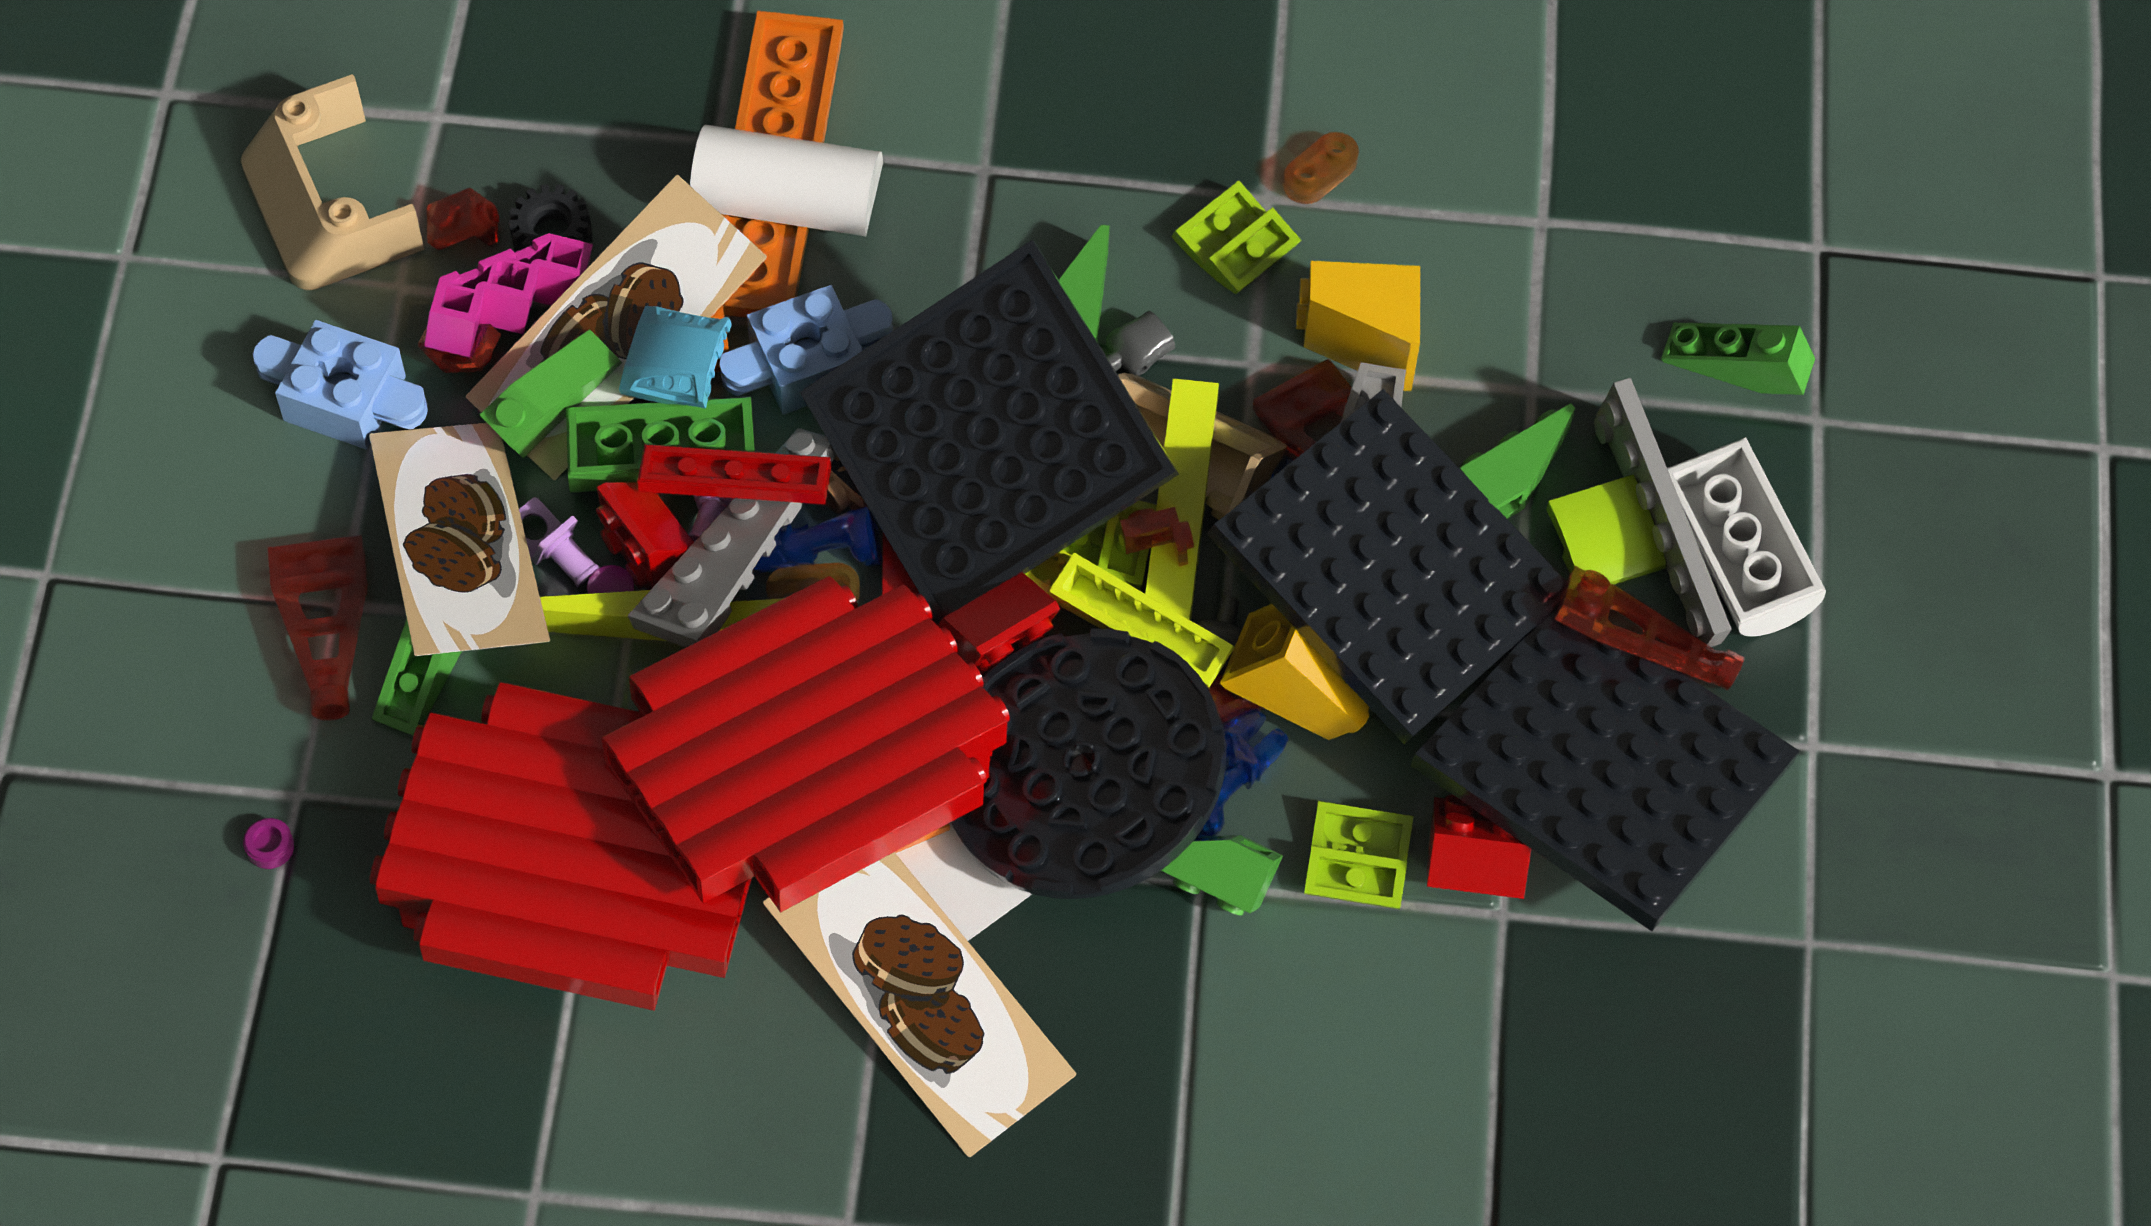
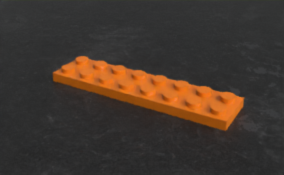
M757 11L735 129L824 143L844 32L843 20ZM722 214L767 255L766 260L723 304L724 315L747 318V314L797 297L809 228Z

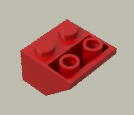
M637 482L603 483L597 487L600 506L596 508V512L604 525L600 535L613 555L620 552L627 561L625 567L632 576L634 584L639 589L645 586L648 590H651L689 549L694 541L657 493L639 492Z
M1021 572L947 615L941 620L938 627L940 629L946 627L951 632L958 647L957 654L966 663L969 661L973 662L981 674L984 675L1013 652L1014 647L1018 646L1021 649L1044 639V634L1054 627L1051 620L1061 608L1056 600L1026 574Z
M1448 795L1445 798L1434 797L1427 862V887L1524 899L1531 848L1454 795Z

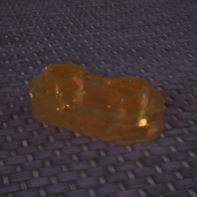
M1331 132L1319 138L1286 167L1283 181L1286 195L1291 200L1301 204L1315 203L1323 198L1355 170L1359 155L1356 141L1349 135L1340 132ZM1333 149H1337V150H1341V151H1343V152L1336 153V152H1333L1332 150H1333ZM1303 173H1307L1312 175L1313 177L1304 178L1300 175Z
M844 563L782 567L769 576L766 583L767 599H782V596L787 592L796 593L831 576L840 586L847 585L854 594L856 601H858L860 597L859 576L852 567Z

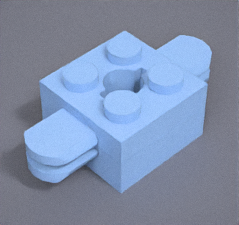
M832 285L747 314L750 344L721 355L720 370L722 384L728 392L736 396L769 385L782 415L806 407L807 404L800 394L802 390L893 331L891 310L884 302L878 299L843 310ZM806 337H808V339H804V340H800V341L796 342L797 340H799V339H801V338H806Z
M318 320L314 321L302 345L270 335L262 339L255 346L253 358L258 376L262 380L279 385L275 394L285 422L367 450L371 443L369 434L376 433L382 421L405 429H414L426 418L428 408L424 390L420 385L404 380L406 375L400 351L397 347Z

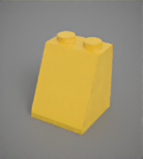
M1311 261L1309 278H1300L1299 302H1297L1296 329L1304 330V348L1358 371L1361 362L1404 369L1406 373L1403 391H1411L1420 347V266Z
M1273 604L1249 613L1220 684L1226 690L1327 740L1360 730L1369 718L1368 710L1370 707Z

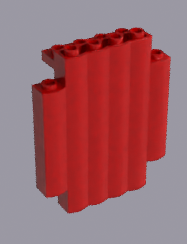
M828 576L629 676L631 700L643 717L602 737L604 760L702 903L755 876L781 913L983 805L984 783L989 778L990 757L993 750L1006 744L1007 722L1010 721L1009 712L1000 697H992L983 688V678L977 666L971 661L966 663L957 654L958 647L951 632L946 627L940 629L931 620L932 612L930 606L920 593L915 595L903 584L858 607L856 598L847 585L840 586L831 576Z
M502 682L499 683L495 696L488 694L485 699L481 716L482 723L430 712L425 726L418 725L416 727L411 752L417 754L412 768H404L401 773L398 796L403 797L398 812L391 811L388 815L384 829V840L389 841L384 856L377 855L375 857L370 874V884L376 885L379 904L399 908L403 927L415 929L414 941L420 942L423 961L653 1011L656 1008L667 966L725 978L751 879L702 903L605 762L602 737L643 717L640 712Z

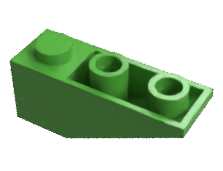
M1674 322L1661 357L1664 363L1758 393L1804 395L1815 361V357L1801 327L1795 325Z
M1570 403L1558 411L1555 409L1546 411L1531 427L1520 433L1519 431L1508 433L1498 442L1496 447L1484 454L1481 452L1472 454L1463 461L1459 469L1488 498L1489 503L1497 508L1507 519L1525 509L1569 433L1575 407Z
M1241 835L1197 836L1174 861L1161 871L1175 877L1173 884L1187 892L1199 894L1202 890L1217 897L1216 904L1230 913L1243 915L1244 911L1251 914L1260 908L1283 855Z

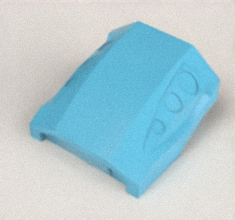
M645 306L637 324L619 386L620 394L657 403L688 405L706 409L711 392V378L715 376L714 369L717 359H720L724 350L723 340L727 338L726 332H730L732 325L730 318H710L657 306Z

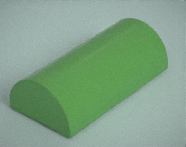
M751 397L710 399L706 409L663 403L566 408L567 463L570 493L597 491V487L603 483L637 482L644 444L755 452Z

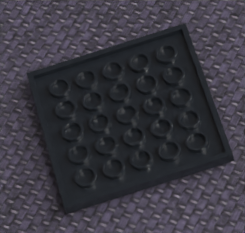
M1033 240L800 392L919 593L928 602L932 615L938 624L947 615L1021 572L1026 574L1179 475Z
M1384 389L1217 521L1206 533L1403 744H1406L1575 591L1497 508L1489 503L1488 498Z
M1568 597L1520 641L1415 753L1410 766L1652 932L1794 763L1800 751Z

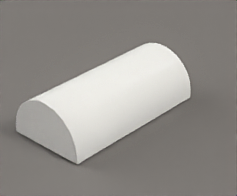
M704 125L700 131L695 148L690 186L720 214L866 237L882 170L883 155L880 151Z
M1746 437L1667 468L1706 567L1742 635L1762 636L1784 629L1807 616L1822 602L1826 590Z

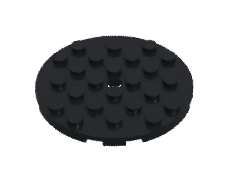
M1092 628L1090 633L1064 637L1062 633L1029 644L1005 658L983 677V688L992 697H1000L1009 712L1010 721L1007 722L1006 744L992 751L989 764V778L984 783L983 805L951 823L966 849L990 874L1012 887L1037 896L1055 899H1083L1108 895L1132 887L1164 869L1193 842L1203 829L1215 807L1224 780L1226 767L1225 732L1219 710L1207 686L1190 664L1176 652L1157 641L1151 643L1147 640L1130 636L1128 631ZM1090 753L1095 756L1094 762L1091 765V771H1075L1071 769L1073 760L1078 755Z

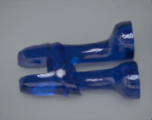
M868 507L848 511L843 515L826 520L810 528L808 524L800 528H792L791 524L780 528L775 535L776 546L769 557L761 556L753 569L760 573L795 569L801 565H814V560H816L818 553L837 548H850L853 557L864 566L882 565L881 543L875 518L871 511L868 510Z
M1257 708L1241 713L1224 726L1228 768L1225 770L1223 784L1215 807L1198 836H1217L1221 832L1225 824L1223 807L1228 799L1244 784L1249 790L1255 781H1260L1263 773L1279 758L1288 743V736L1280 728L1271 731L1254 748L1247 743L1259 731L1266 720V716Z

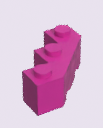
M548 233L533 239L532 246L515 253L512 249H508L479 261L478 267L460 275L457 271L440 277L429 312L424 346L470 357L479 324L524 334L533 301L552 306L589 267L593 244Z

